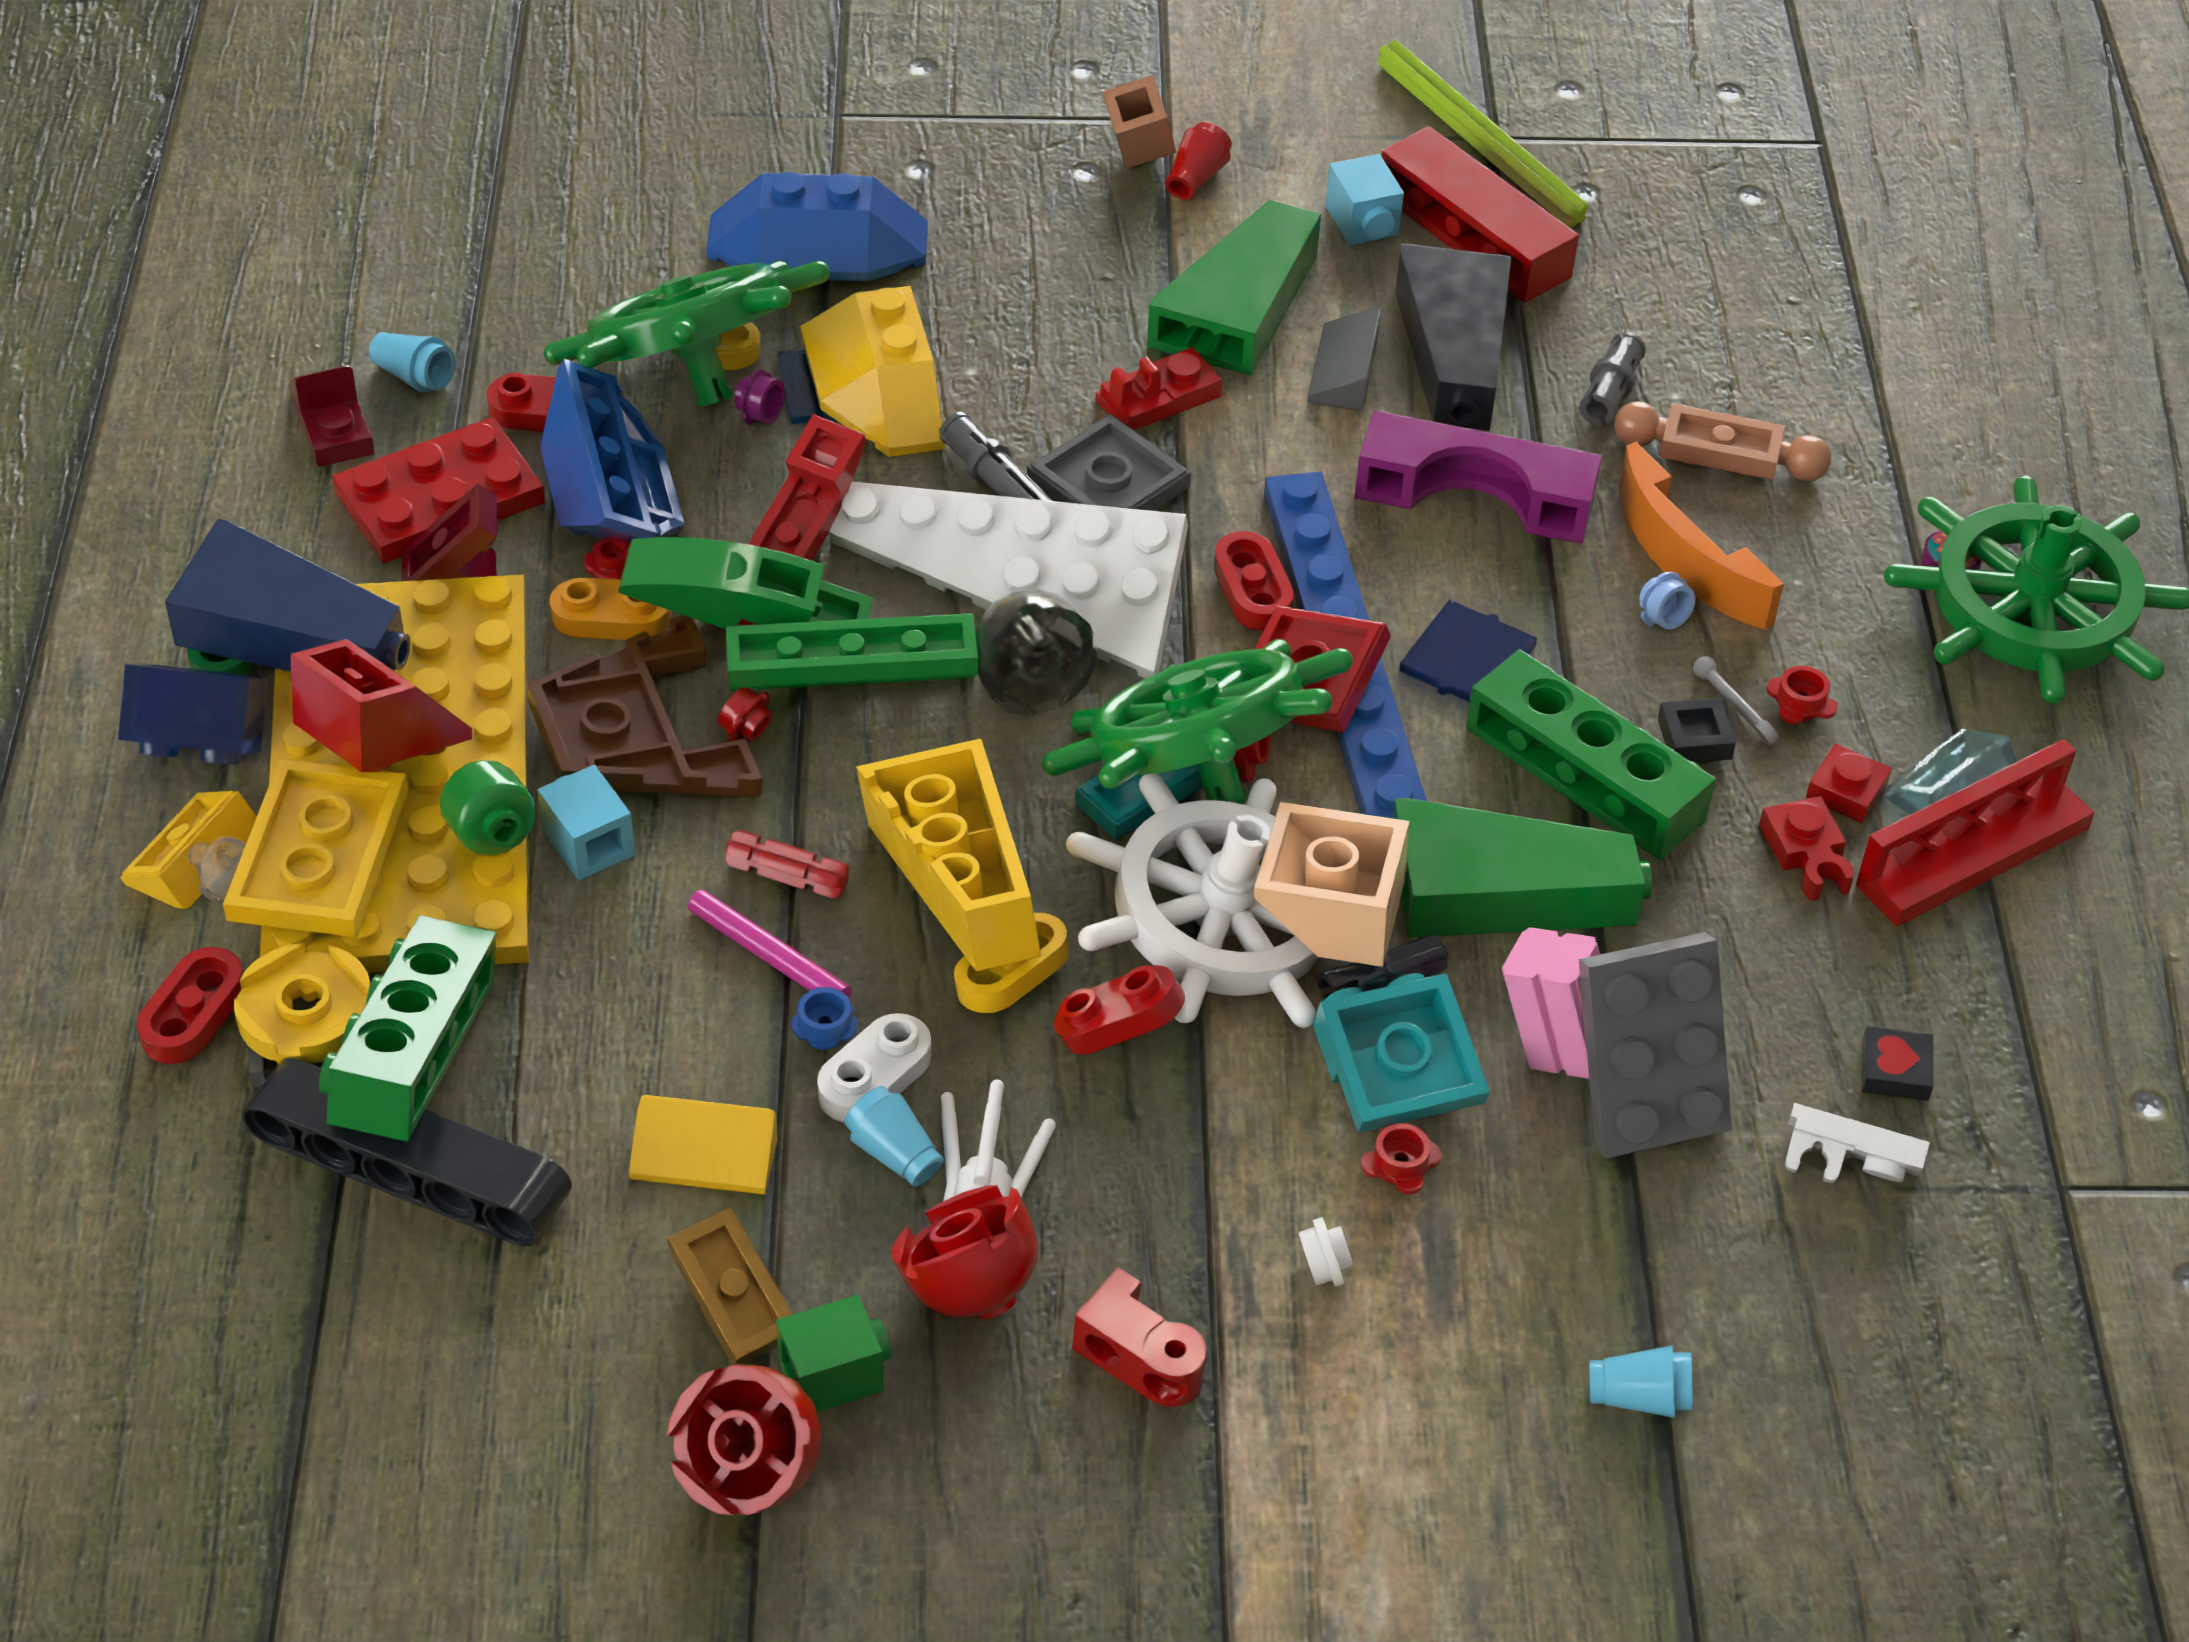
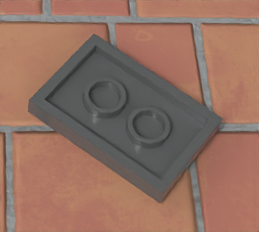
M1707 932L1578 959L1595 1149L1607 1159L1732 1130L1717 939Z

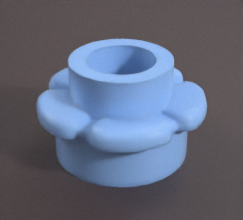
M1662 573L1658 577L1650 579L1641 590L1639 600L1641 608L1644 609L1641 612V618L1648 626L1658 624L1664 629H1675L1681 626L1691 615L1695 605V594L1688 587L1686 580L1679 578L1677 573Z

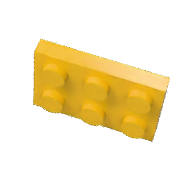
M279 758L223 902L226 920L229 922L357 937L408 794L406 773L389 771L361 773L356 768L349 766Z

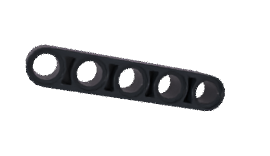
M284 1058L280 1061L242 1111V1120L248 1130L260 1141L273 1148L520 1246H532L538 1241L572 1188L569 1175L553 1160L425 1109L408 1142L327 1124L328 1095L319 1091V1078L322 1068L295 1058Z

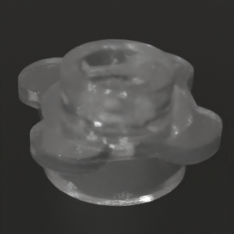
M221 837L213 841L210 846L205 843H197L191 848L188 858L198 869L201 881L199 890L205 897L219 901L223 896H226L246 846L245 842L234 837Z

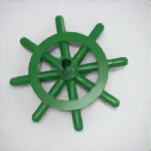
M778 260L770 264L748 263L695 276L692 274L680 276L661 283L658 288L641 293L603 310L588 322V332L548 344L543 352L544 358L552 365H559L564 359L569 361L577 359L584 368H593L604 362L629 360L672 349L673 354H676L678 359H684L697 397L698 406L718 403L719 397L722 400H726L733 396L717 351V347L721 345V333L752 322L774 310L786 308L791 302L792 292L827 281L830 275V268L822 261H814L790 268L788 263Z
M2026 475L2017 478L2014 482L2015 503L1984 508L1966 518L1960 516L1937 498L1929 496L1919 502L1918 513L1921 517L1948 536L1943 545L1937 567L1893 564L1885 569L1884 580L1889 586L1894 588L1935 591L1939 608L1955 631L1940 641L1934 648V658L1939 663L1944 665L1953 663L1975 648L1990 658L2004 664L2025 670L2037 671L2041 696L2050 704H2057L2065 697L2066 687L2063 672L2086 669L2102 663L2112 656L2144 679L2155 681L2162 677L2165 670L2164 663L2130 637L2134 632L2143 607L2172 610L2188 609L2189 588L2145 583L2139 563L2123 543L2140 528V519L2136 514L2132 512L2123 513L2103 527L2067 506L2039 504L2037 484L2032 477ZM2021 544L2022 552L2020 558L2002 545ZM1975 555L1995 571L1965 569V563ZM2088 567L2101 580L2073 577ZM1977 594L2004 597L1989 607ZM2081 602L2113 605V611L2107 617L2102 618ZM2056 616L2062 618L2076 630L2057 631ZM2017 618L2024 623L2031 624L2032 627L2019 624L2012 620Z
M1276 639L1262 649L1225 652L1180 665H1169L1164 671L1145 678L1121 691L1101 708L1082 709L1074 712L1070 719L1071 728L1076 733L1091 734L1092 737L1050 751L1042 760V768L1048 775L1057 776L1101 761L1103 767L1098 774L1099 782L1107 789H1115L1134 775L1155 774L1196 765L1207 800L1243 804L1248 799V796L1243 789L1233 759L1236 751L1272 734L1296 716L1318 715L1327 712L1332 705L1330 693L1321 688L1304 689L1303 687L1349 670L1353 664L1352 654L1347 649L1336 648L1294 663L1293 659L1289 657L1291 654L1290 645L1283 639Z

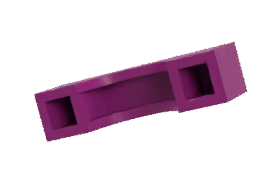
M1373 410L1359 454L1354 498L1411 510L1422 499L1439 491L1449 489L1482 491L1503 500L1511 506L1520 517L1525 533L1583 544L1595 497L1602 455Z

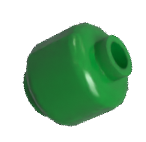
M483 759L464 765L455 771L444 784L440 796V810L445 822L462 845L478 855L495 856L509 852L521 844L531 832L536 818L535 802L528 789L510 768L498 761Z

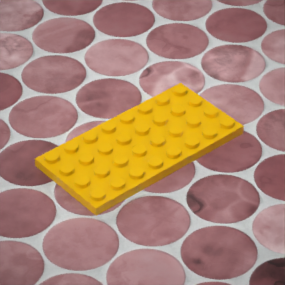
M524 574L356 584L400 606L404 633L410 637V652L403 669L395 670V672L472 728V740L449 746L440 754L419 755L392 763L391 767L383 770L406 773L408 794L357 937L261 926L260 957L279 947L302 943L306 944L307 952L321 951L329 953L327 947L329 945L341 948L355 956L364 966L367 973L386 972L390 953L396 939H406L419 915L497 932L494 965L530 962L528 835L521 844L509 852L495 856L478 855L462 845L445 822L440 810V796L444 784L452 774L468 763L483 759L498 761L510 768L528 789L527 629ZM275 668L269 784L279 758L353 767L293 723L291 672Z

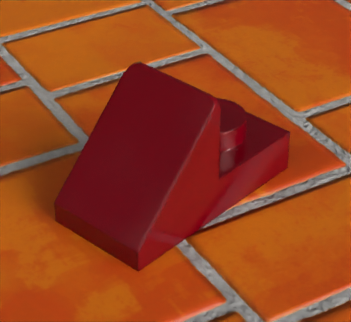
M351 365L293 378L289 385L290 394L317 467L375 454L372 436L357 399Z
M476 484L403 549L402 581L497 576L496 552L491 548L499 530L497 524V495Z

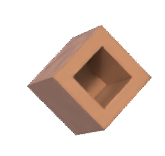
M1153 75L1102 91L1126 169L1177 153L1166 112Z

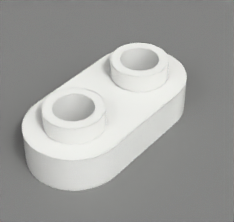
M900 1013L885 1015L872 1022L830 1058L820 1069L817 1079L818 1100L825 1114L836 1121L844 1123L851 1107L873 1088L884 1086L891 1094L903 1092L930 1065L931 1035L927 1026L921 1020L911 1015ZM855 1077L860 1079L856 1082L843 1081L845 1078Z

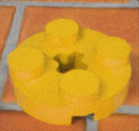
M305 943L282 946L264 954L245 970L240 979L241 991L237 996V1000H234V1012L243 1040L254 1052L266 1059L276 1061L277 1064L284 1058H295L314 1065L324 1061L328 1053H338L343 1045L344 1032L350 1016L353 1013L361 1014L366 1006L370 979L361 962L349 952L327 945L329 953L321 951L307 952ZM302 997L307 1002L314 1001L317 998L320 999L316 1006L310 1009H293L292 1001L296 998Z

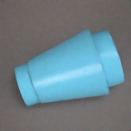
M380 332L372 339L369 346V358L373 364L380 366L419 392L426 393L432 390L438 391L443 389L451 381L455 371V355L446 346L444 341L438 337Z
M884 1086L875 1087L864 1094L851 1107L845 1117L844 1124L851 1131V1142L903 1179H906L913 1187H918L928 1181L939 1170L944 1161V1158L936 1151V1147L901 1093L891 1094Z
M1673 1345L1608 1357L1604 1358V1360H1589L1591 1404H1605L1606 1406L1675 1418V1411H1693L1691 1352H1673Z

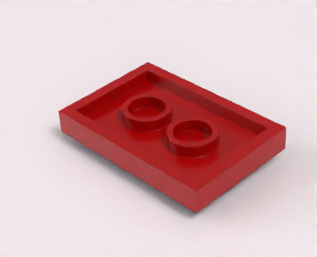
M494 417L332 475L336 495L383 564L402 557L403 549L476 484L497 495V521L545 503L543 484Z

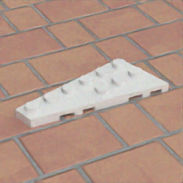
M852 482L842 500V506L828 535L831 543L891 569L898 566L923 577L925 583L944 592L947 588L971 598L976 606L1052 639L1060 636L1087 648L1089 655L1108 663L1113 659L1136 669L1138 676L1148 678L1159 673L1188 523L1186 514Z

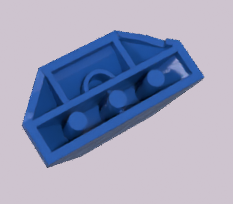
M794 172L762 173L711 214L706 249L707 258L716 262L723 261L730 267L748 263L770 264L781 260L788 263L790 268H794L814 261H822L830 268V275L827 280L870 281L897 273L907 266L918 267L926 264L928 220L873 176H856L846 173L836 175L797 174Z
M564 359L558 367L540 445L559 526L579 535H590L600 539L616 537L625 539L627 542L637 538L668 537L680 533L685 523L663 445L641 413L621 395L624 389L614 375L593 368H584L578 363Z

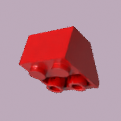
M348 639L291 654L293 723L361 773L380 772L391 767L392 763L419 755L440 754L449 746L472 740V728Z

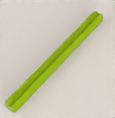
M1393 40L1388 45L1383 44L1378 51L1380 56L1377 62L1383 70L1546 211L1569 228H1573L1577 223L1582 224L1586 220L1587 216L1585 213L1589 206L1582 197L1409 49L1396 40Z

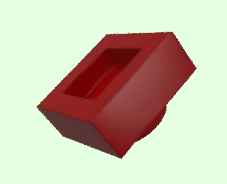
M1835 743L1810 780L1806 799L1821 796L1828 809L1863 824L1887 787L1892 768Z

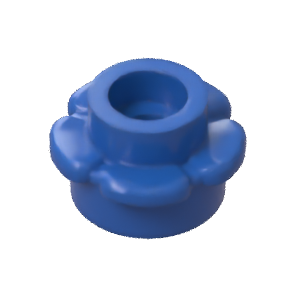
M830 987L813 989L802 996L798 1003V1015L792 1018V1030L798 1039L808 1040L812 1048L828 1050L837 1047L842 1041H849L855 1035L858 1028V1019L853 1016L854 1007L843 992Z

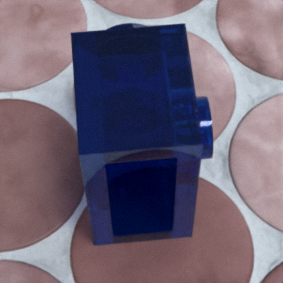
M149 663L125 664L118 740L140 742L139 754L177 757L178 747L200 749V761L219 764H239L240 754L261 752L268 677Z

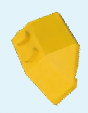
M911 286L882 288L874 291L854 293L800 326L802 343L822 411L845 427L865 434L866 439L875 442V448L888 457L945 449V443L940 440L942 435L939 433L943 422L934 361Z

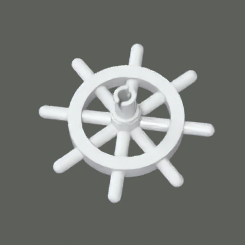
M1156 773L1145 774L1139 780V789L1155 814L1136 829L1126 848L1084 832H1075L1068 837L1066 849L1071 855L1118 872L1115 882V905L1118 917L1082 928L1078 934L1079 945L1087 951H1096L1130 940L1151 964L1169 968L1177 981L1181 982L1180 985L1185 992L1184 1005L1174 1017L1175 1020L1180 1023L1192 1022L1198 1015L1206 992L1220 995L1249 996L1272 991L1296 1026L1307 1028L1313 1024L1316 1010L1297 980L1304 976L1320 957H1317L1254 898V886L1260 870L1259 862L1264 857L1275 821V816L1271 815L1270 811L1276 797V786L1270 779L1263 778L1254 783L1246 805L1217 800H1202L1179 804L1161 776ZM1206 844H1220L1223 847L1221 851L1213 855ZM1178 848L1193 872L1157 858L1172 849ZM1148 883L1184 897L1156 905ZM1195 920L1201 929L1197 940H1195L1175 926ZM1259 923L1294 935V937L1274 947ZM1236 935L1246 952L1221 949L1225 937Z

